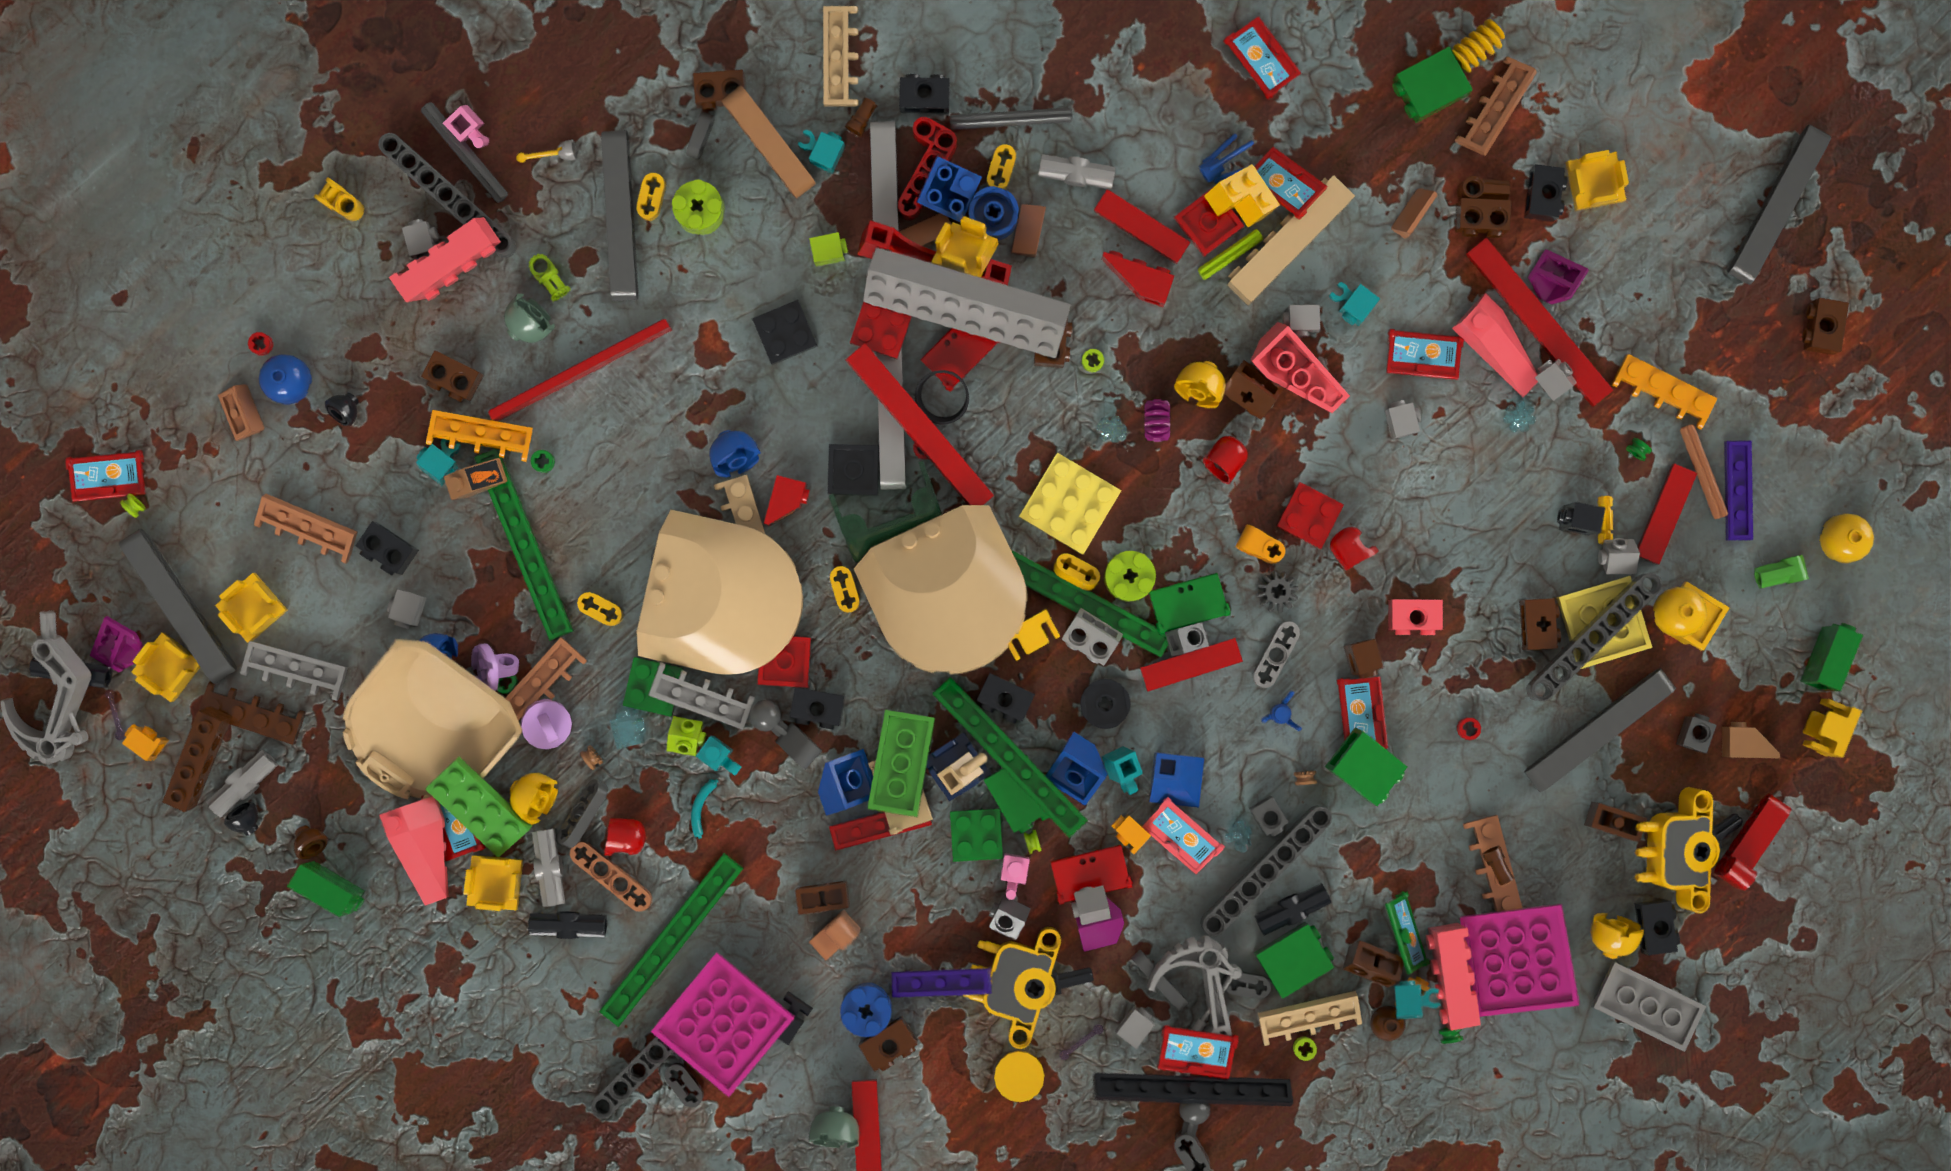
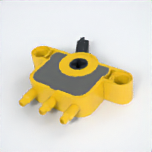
M1691 787L1684 788L1679 795L1678 812L1659 813L1653 816L1650 822L1638 823L1636 825L1638 831L1648 832L1647 847L1638 848L1635 851L1637 856L1647 857V872L1636 874L1635 880L1637 882H1652L1654 885L1676 890V902L1679 907L1696 913L1705 912L1710 905L1711 868L1715 866L1719 858L1720 849L1722 848L1720 841L1742 826V818L1738 814L1733 813L1712 828L1713 797L1711 793Z
M1044 927L1040 930L1034 947L1013 941H1008L1001 945L982 940L978 942V948L995 954L991 967L992 994L963 996L984 1003L987 1011L993 1015L1012 1020L1008 1036L1010 1044L1017 1049L1026 1048L1030 1044L1040 1009L1050 1004L1055 995L1062 994L1061 989L1089 983L1094 979L1090 967L1057 974V971L1053 970L1061 943L1059 932L1053 927ZM1046 933L1055 934L1056 941L1053 945H1045L1042 942V937ZM973 964L971 965L970 969H981L987 967L981 965L977 966ZM1036 981L1037 985L1042 986L1038 988L1037 993L1027 989L1031 987V982ZM1016 1030H1023L1027 1033L1024 1041L1018 1042L1014 1040L1013 1034Z

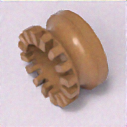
M589 745L587 751H581L580 755L590 769L594 770L596 769V764L601 765L603 761L600 755L597 756L598 752Z
M1316 771L1294 772V776L1297 777L1295 785L1317 784V780L1314 779Z

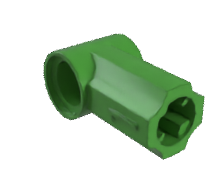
M1803 555L1781 559L1780 562L1754 568L1755 581L1760 589L1809 579Z

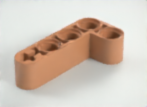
M842 910L809 943L826 961L839 948L843 950L859 935L861 928L845 910Z

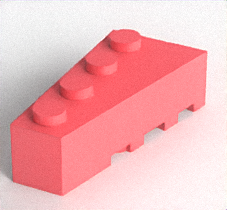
M484 217L473 218L447 237L448 243L443 241L428 250V257L423 256L417 260L414 259L407 264L409 270L405 273L398 274L396 272L389 277L406 302L423 299L430 301L440 294L439 289L443 286L448 287L454 284L459 279L457 276L464 271L466 273L477 266L476 261L481 257L486 258L496 251L494 247L501 243V241Z
M1459 923L1428 928L1429 935H1426V943L1428 949L1432 950L1434 958L1430 960L1433 975H1437L1438 980L1435 988L1439 989V994H1436V996L1442 1002L1443 1009L1439 1010L1441 1023L1443 1025L1446 1024V1027L1450 1030L1481 1025L1477 994L1475 990L1471 991L1470 987L1475 982L1474 972L1471 966L1467 965V960L1472 958L1471 949L1468 947L1466 940H1464V937L1469 936L1468 928Z

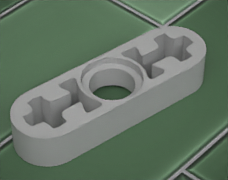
M1283 622L1277 627L1253 672V681L1258 687L1269 688L1277 680L1300 636V629L1295 623ZM1291 626V632L1294 634V637L1286 639L1284 644H1289L1288 649H1286L1285 646L1275 643L1276 639L1282 641L1284 633L1281 632L1282 629H1287ZM1275 647L1280 648L1283 652V658L1279 662H1274L1269 657L1271 649ZM1266 660L1268 664L1278 668L1276 671L1271 668L1268 673L1271 680L1264 681L1262 684L1260 682L1261 677L1258 674L1259 672L1263 673L1266 671L1268 666L1263 665Z

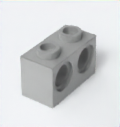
M1080 608L1061 640L1065 641L1069 648L1084 653L1093 663H1100L1104 666L1119 644L1123 634ZM1080 628L1084 630L1086 635H1078L1075 629ZM1096 642L1105 643L1107 649L1099 648Z

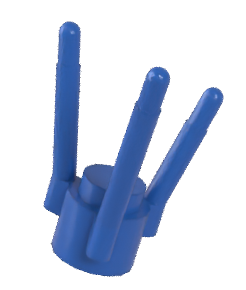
M1233 134L1209 157L1202 160L1203 164L1199 165V169L1208 183L1214 181L1217 184L1242 170L1238 169L1221 175L1225 171L1223 164L1251 147L1254 141H1249L1219 160L1216 157L1237 138V134Z
M1290 691L1281 700L1280 704L1274 705L1270 710V714L1264 716L1261 721L1265 723L1272 719L1278 724L1286 723L1295 730L1301 731L1302 728L1290 719L1292 714L1287 706V703L1294 695V691Z

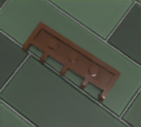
M209 681L199 710L210 706L232 716L230 725L285 743L296 744L305 717V711L299 710L297 717L293 718L282 714L284 704L278 703L275 711L259 707L260 696L255 695L250 704L235 699L237 693L235 688H230L228 696L214 692L216 684Z

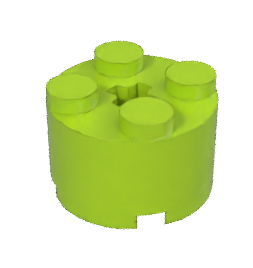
M698 179L683 184L676 191L672 199L674 216L681 227L689 233L710 234L717 230L723 222L725 213L724 202L717 189L705 181ZM697 204L702 205L703 210L701 212L695 209Z
M1124 551L1117 554L1107 564L1104 572V582L1107 590L1115 598L1124 602H1133L1145 597L1152 590L1156 579L1155 568L1150 559L1145 554L1137 551ZM1127 570L1136 574L1133 583H1129L1128 579L1124 580L1123 575L1127 574Z

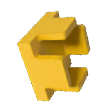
M1609 150L1585 154L1579 159L1566 162L1575 211L1620 203L1626 200L1624 187L1629 184L1625 161H1618L1617 152L1610 153Z
M965 216L961 219V225L954 222L950 225L945 222L936 238V254L931 263L981 278L998 246V239L986 234L984 223Z
M256 573L250 574L243 581H235L219 595L221 601L215 605L220 611L217 614L233 633L240 634L247 643L255 640L288 611Z
M1686 581L1683 582L1681 587H1687L1698 592L1706 604L1707 616L1703 626L1694 634L1673 638L1683 644H1691L1697 649L1704 651L1728 612L1729 607Z
M1047 610L1024 621L1019 633L1015 634L1012 640L1018 639L1026 654H1030L1049 643L1041 627L1042 623L1048 625L1055 639L1060 637ZM1011 640L1008 643V648L1017 661L1021 658Z
M162 632L154 642H147L132 661L136 666L131 672L137 676L135 681L152 694L162 695L169 702H174L200 669V666L189 650L168 634Z
M1821 699L1820 704L1833 709V712L1828 711L1824 715L1817 711H1811L1803 733L1818 739L1820 743L1804 740L1803 746L1811 748L1816 753L1824 756L1843 758L1862 711L1831 699Z
M472 855L471 866L469 869H466L464 895H467L466 906H475V909L501 911L503 909L518 910L523 860Z

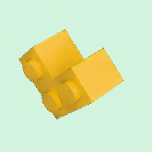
M1253 164L1220 181L1204 195L1217 216L1235 208L1248 228L1263 220L1280 206Z

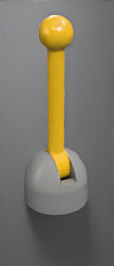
M567 140L561 142L557 150L532 154L519 153L516 158L520 163L525 162L526 159L558 155L563 160H576L577 149L574 140Z

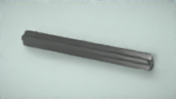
M432 102L425 104L421 109L422 114L497 203L505 200L508 196L506 190L466 142H460L443 124L446 118Z
M1071 108L961 114L950 116V127L955 130L1067 123L1072 121L1073 116Z

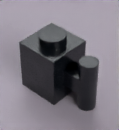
M788 991L783 1000L791 1005L787 1011L795 1016V1018L778 1039L789 1046L804 1023V1020L796 1015L800 1011L808 1016L813 1007Z

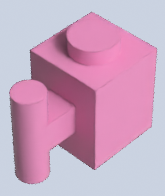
M468 105L460 106L443 122L460 142L470 138L476 148L489 144L488 137L483 136L478 131L484 122Z
M1004 853L1000 879L1008 881L1006 897L1009 900H1013L1016 897L1018 883L1026 884L1029 857Z

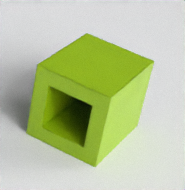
M839 232L809 238L816 267L845 261L844 254L848 253L845 238L840 239Z

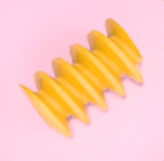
M1487 19L1483 25H1479L1476 28V31L1470 32L1468 37H1464L1460 43L1455 44L1452 52L1461 69L1470 73V63L1474 67H1478L1479 62L1477 58H1480L1482 61L1487 60L1485 51L1493 55L1495 53L1493 45L1501 49L1502 43L1500 40L1505 39L1504 32L1497 23Z

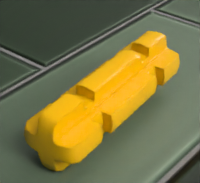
M1612 496L1598 497V506L1605 508L1601 533L1598 534V543L1602 545L1604 540H1613V534L1611 533V530H1613Z

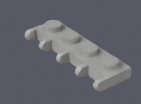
M249 641L240 674L247 676L251 667L264 671L262 681L268 682L271 673L288 677L286 683L288 688H293L295 680L312 684L310 694L314 695L318 693L319 686L334 690L332 700L338 701L348 667Z
M660 662L648 696L738 729H744L755 698L754 696L749 695L746 704L731 699L734 689L728 688L725 696L707 690L710 680L705 679L702 688L685 682L686 671L681 670L678 679L663 674L665 664Z

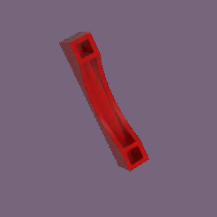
M870 220L862 232L857 255L872 259L877 247L931 263L936 251L909 240L893 227ZM990 259L981 278L1008 286L1012 265Z

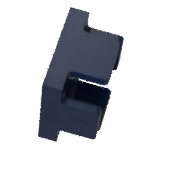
M964 732L929 754L927 768L949 801L991 775L985 763L980 766L983 773L953 795L950 794L937 776L938 773L966 753L970 752L973 758L978 755Z

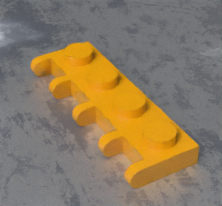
M1630 354L1625 356L1611 384L1617 387L1622 380L1635 387L1631 394L1632 396L1637 397L1642 390L1656 397L1654 407L1658 409L1663 401L1678 408L1679 411L1676 418L1680 420L1684 417L1685 413L1698 418L1699 421L1696 428L1700 430L1704 427L1718 399Z
M432 410L426 444L431 445L433 437L450 440V449H454L456 441L474 444V453L479 454L480 447L485 446L500 449V458L505 457L506 450L522 453L521 460L527 462L533 428Z

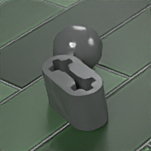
M769 700L758 701L751 708L749 718L754 728L764 732L772 731L778 737L775 742L803 769L806 770L822 752L794 723L788 726L781 720L780 708L774 702Z
M1180 1103L1179 1113L1184 1122L1182 1129L1175 1135L1174 1147L1176 1153L1187 1171H1210L1209 1157L1199 1142L1196 1132L1198 1125L1208 1119L1211 1113L1210 1104ZM1182 1139H1185L1187 1142L1190 1141L1191 1151L1185 1144L1181 1145ZM1194 1158L1199 1164L1203 1163L1202 1169H1199L1198 1166L1194 1167Z

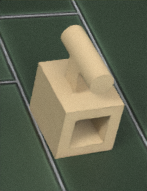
M968 752L938 773L937 776L950 794L953 795L983 773L980 766L987 761V757L984 753H980L973 758L970 752Z

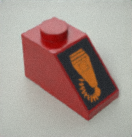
M777 475L764 524L772 526L800 510L802 503L807 504L810 490L806 489L807 484Z

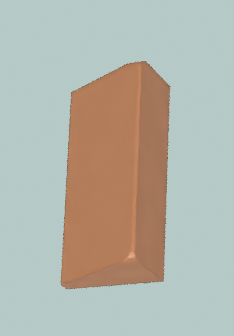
M1417 189L1391 229L1403 238H1408L1437 197V193L1431 190Z
M1021 204L1011 253L1036 258L1046 207Z
M940 213L900 231V233L909 240L923 247H928L935 244L936 238L945 222L950 225L951 222L947 216Z
M246 384L232 386L218 395L236 441L264 430L256 405Z

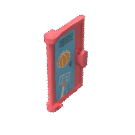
M1169 797L1163 800L1154 814L1141 826L1195 874L1225 848L1222 843L1216 841L1178 808Z

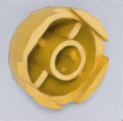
M1204 361L1190 363L1182 369L1176 379L1174 388L1187 401H1189V396L1199 400L1196 404L1197 406L1216 408L1224 397L1226 383L1217 366L1212 362Z
M1845 513L1833 516L1825 522L1819 540L1821 548L1828 558L1841 563H1852L1861 560L1869 554L1873 547L1874 534L1872 527L1864 518Z
M1674 587L1665 590L1657 597L1653 605L1656 625L1662 632L1673 637H1685L1694 634L1703 626L1707 616V607L1704 599L1698 592L1687 587Z
M529 773L516 780L510 788V805L513 811L522 820L531 825L540 822L541 820L538 817L542 813L547 815L555 803L558 789L554 788V784H557V781L541 773Z
M1608 913L1595 914L1591 924V937L1595 946L1603 951L1602 954L1604 956L1617 959L1618 956H1626L1633 953L1639 947L1644 933V929L1640 930V924L1617 915V919L1606 918Z

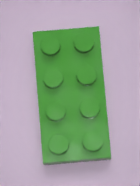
M885 710L868 802L869 810L918 818L935 718Z
M460 757L455 759L425 788L498 858L532 827L531 824L522 820L513 811L511 805Z

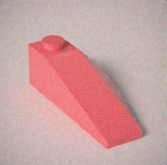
M1485 293L1452 329L1522 397H1525L1537 384L1538 381L1535 377L1538 374L1505 312Z
M1277 322L1259 340L1251 361L1267 379L1331 413L1350 396L1289 326Z
M431 796L379 815L387 838L424 905L426 906L448 898V875L444 862L446 842H443L445 818L439 802Z

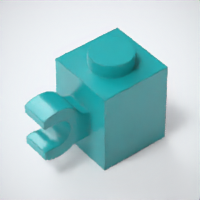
M804 130L803 135L809 137L810 142L808 144L798 142V147L801 150L811 152L809 157L810 164L833 174L845 149V144L841 141L842 137L830 131L828 134L821 132L816 141L811 131Z
M1343 282L1337 284V287L1342 290L1341 296H1337L1333 292L1329 295L1330 299L1334 302L1345 301V304L1339 310L1343 314L1341 317L1347 323L1358 326L1380 300L1379 297L1362 284L1352 292Z
M446 439L441 440L442 450L431 444L429 448L424 447L416 458L418 459L416 462L418 468L441 486L445 484L443 476L455 472L458 468L456 462L451 457L461 449L459 443L455 445L454 449L448 448L447 443L450 440Z
M714 735L709 737L695 756L714 771H718L723 766L733 775H737L742 766L729 758L733 749Z
M1122 746L1101 756L1109 779L1120 783L1124 793L1128 792L1131 795L1138 791L1134 778L1142 775L1143 772L1135 751Z
M1400 981V986H1395L1394 988L1397 1019L1423 1018L1422 1007L1433 1009L1440 1007V1003H1433L1429 999L1431 994H1439V989L1437 988L1428 989L1423 996H1421V985H1415V981Z

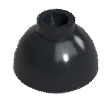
M351 393L335 395L325 401V409L340 424L352 426L357 417V404L359 401Z
M246 802L233 809L224 820L227 828L235 832L244 833L246 836L254 833L258 829L256 824L258 810L255 803Z

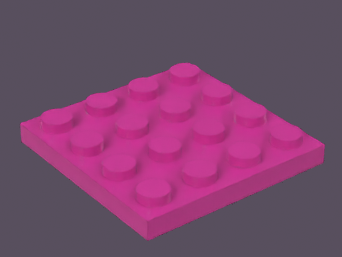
M1562 904L1460 917L1461 925L1468 928L1469 936L1464 937V940H1466L1468 947L1471 949L1472 958L1467 960V963L1474 972L1475 982L1472 985V990H1475L1477 994L1480 1017L1579 1006L1580 1002Z
M717 952L651 1032L729 1097L795 1016Z

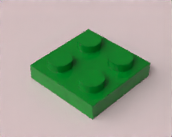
M637 657L633 658L623 706L670 717L673 716L675 705L648 696L660 664L659 662ZM665 664L663 674L678 679L681 670L684 668Z
M1000 808L950 811L953 862L1003 859Z

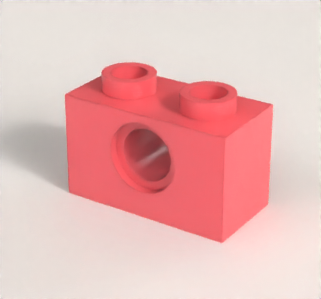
M1388 600V630H1395V635H1410V630H1420V635H1435V630H1443V600ZM1414 610L1418 611L1421 615V620L1417 625L1410 621V614Z

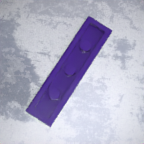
M1725 441V506L1728 515L1725 516L1726 541L1753 540L1752 441Z
M991 968L891 972L892 998L992 994Z

